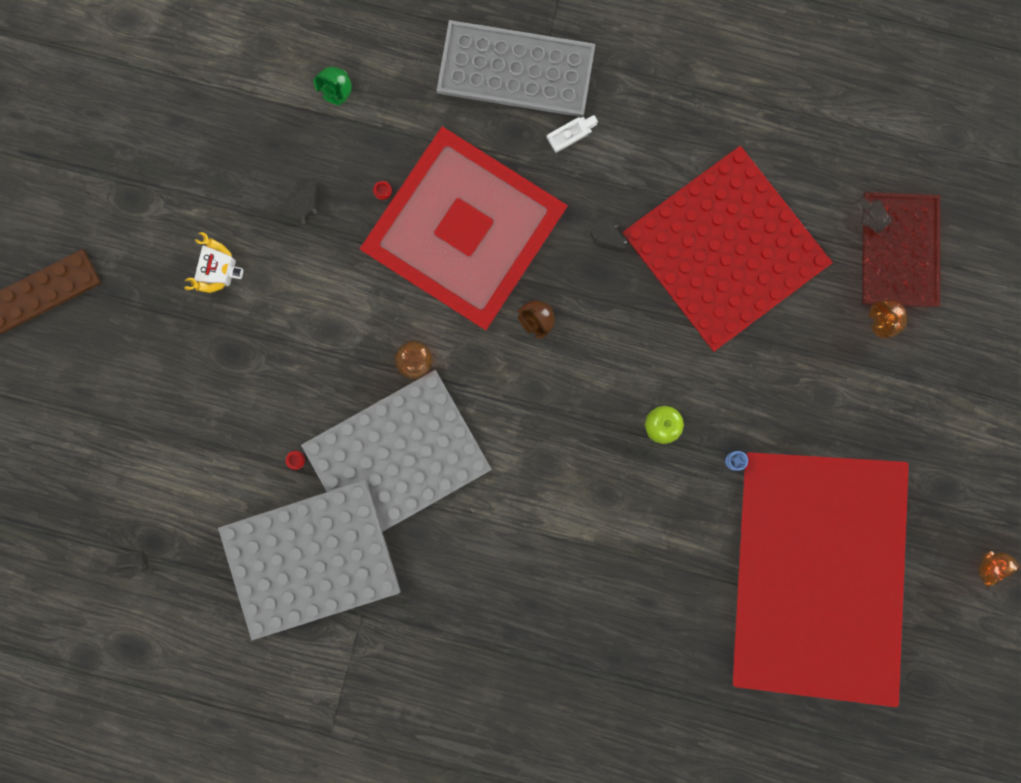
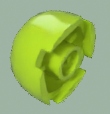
M660 406L650 411L644 424L649 438L660 444L672 443L677 440L682 434L684 427L683 418L680 413L669 406Z

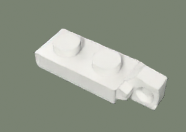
M594 115L586 120L584 117H578L548 134L547 139L555 153L586 137L592 132L591 128L596 126L598 121Z

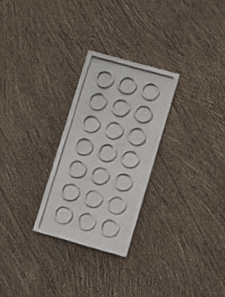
M449 20L437 94L584 117L595 44Z

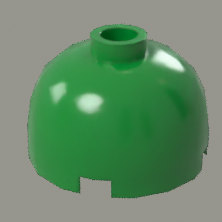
M332 66L326 67L313 79L316 91H321L324 94L323 98L331 104H344L351 94L352 83L347 72L343 69Z

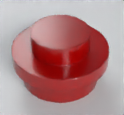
M386 181L377 182L373 187L375 197L379 200L388 199L392 194L391 185Z
M291 451L286 456V465L292 470H299L305 464V456L300 451Z

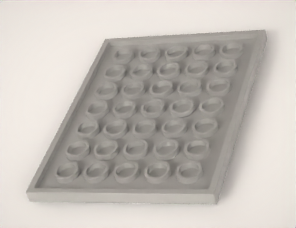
M436 370L301 445L326 492L363 480L367 481L382 532L492 470Z
M366 480L218 528L251 641L401 593Z

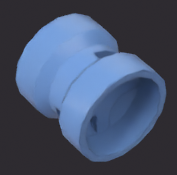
M741 451L731 452L726 456L725 464L732 471L742 470L747 466L748 458Z

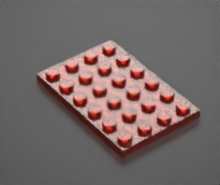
M865 192L863 194L862 305L940 307V195Z

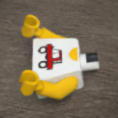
M198 233L204 239L202 242L195 239V242L197 244H206V246H202L195 278H187L185 280L191 282L192 287L185 286V290L190 291L195 288L197 291L212 293L223 289L224 286H229L232 278L242 279L243 268L235 267L236 260L232 258L231 252L223 244L212 238L208 239L205 233Z

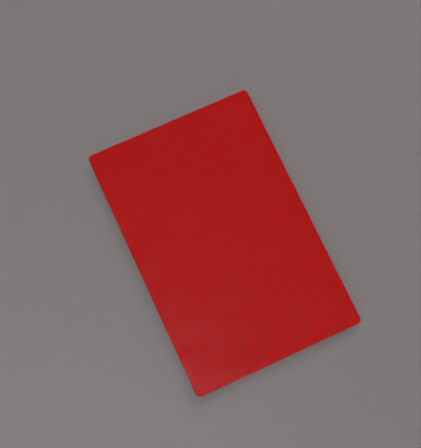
M747 453L748 464L744 472L733 686L897 707L899 705L908 463L901 461Z

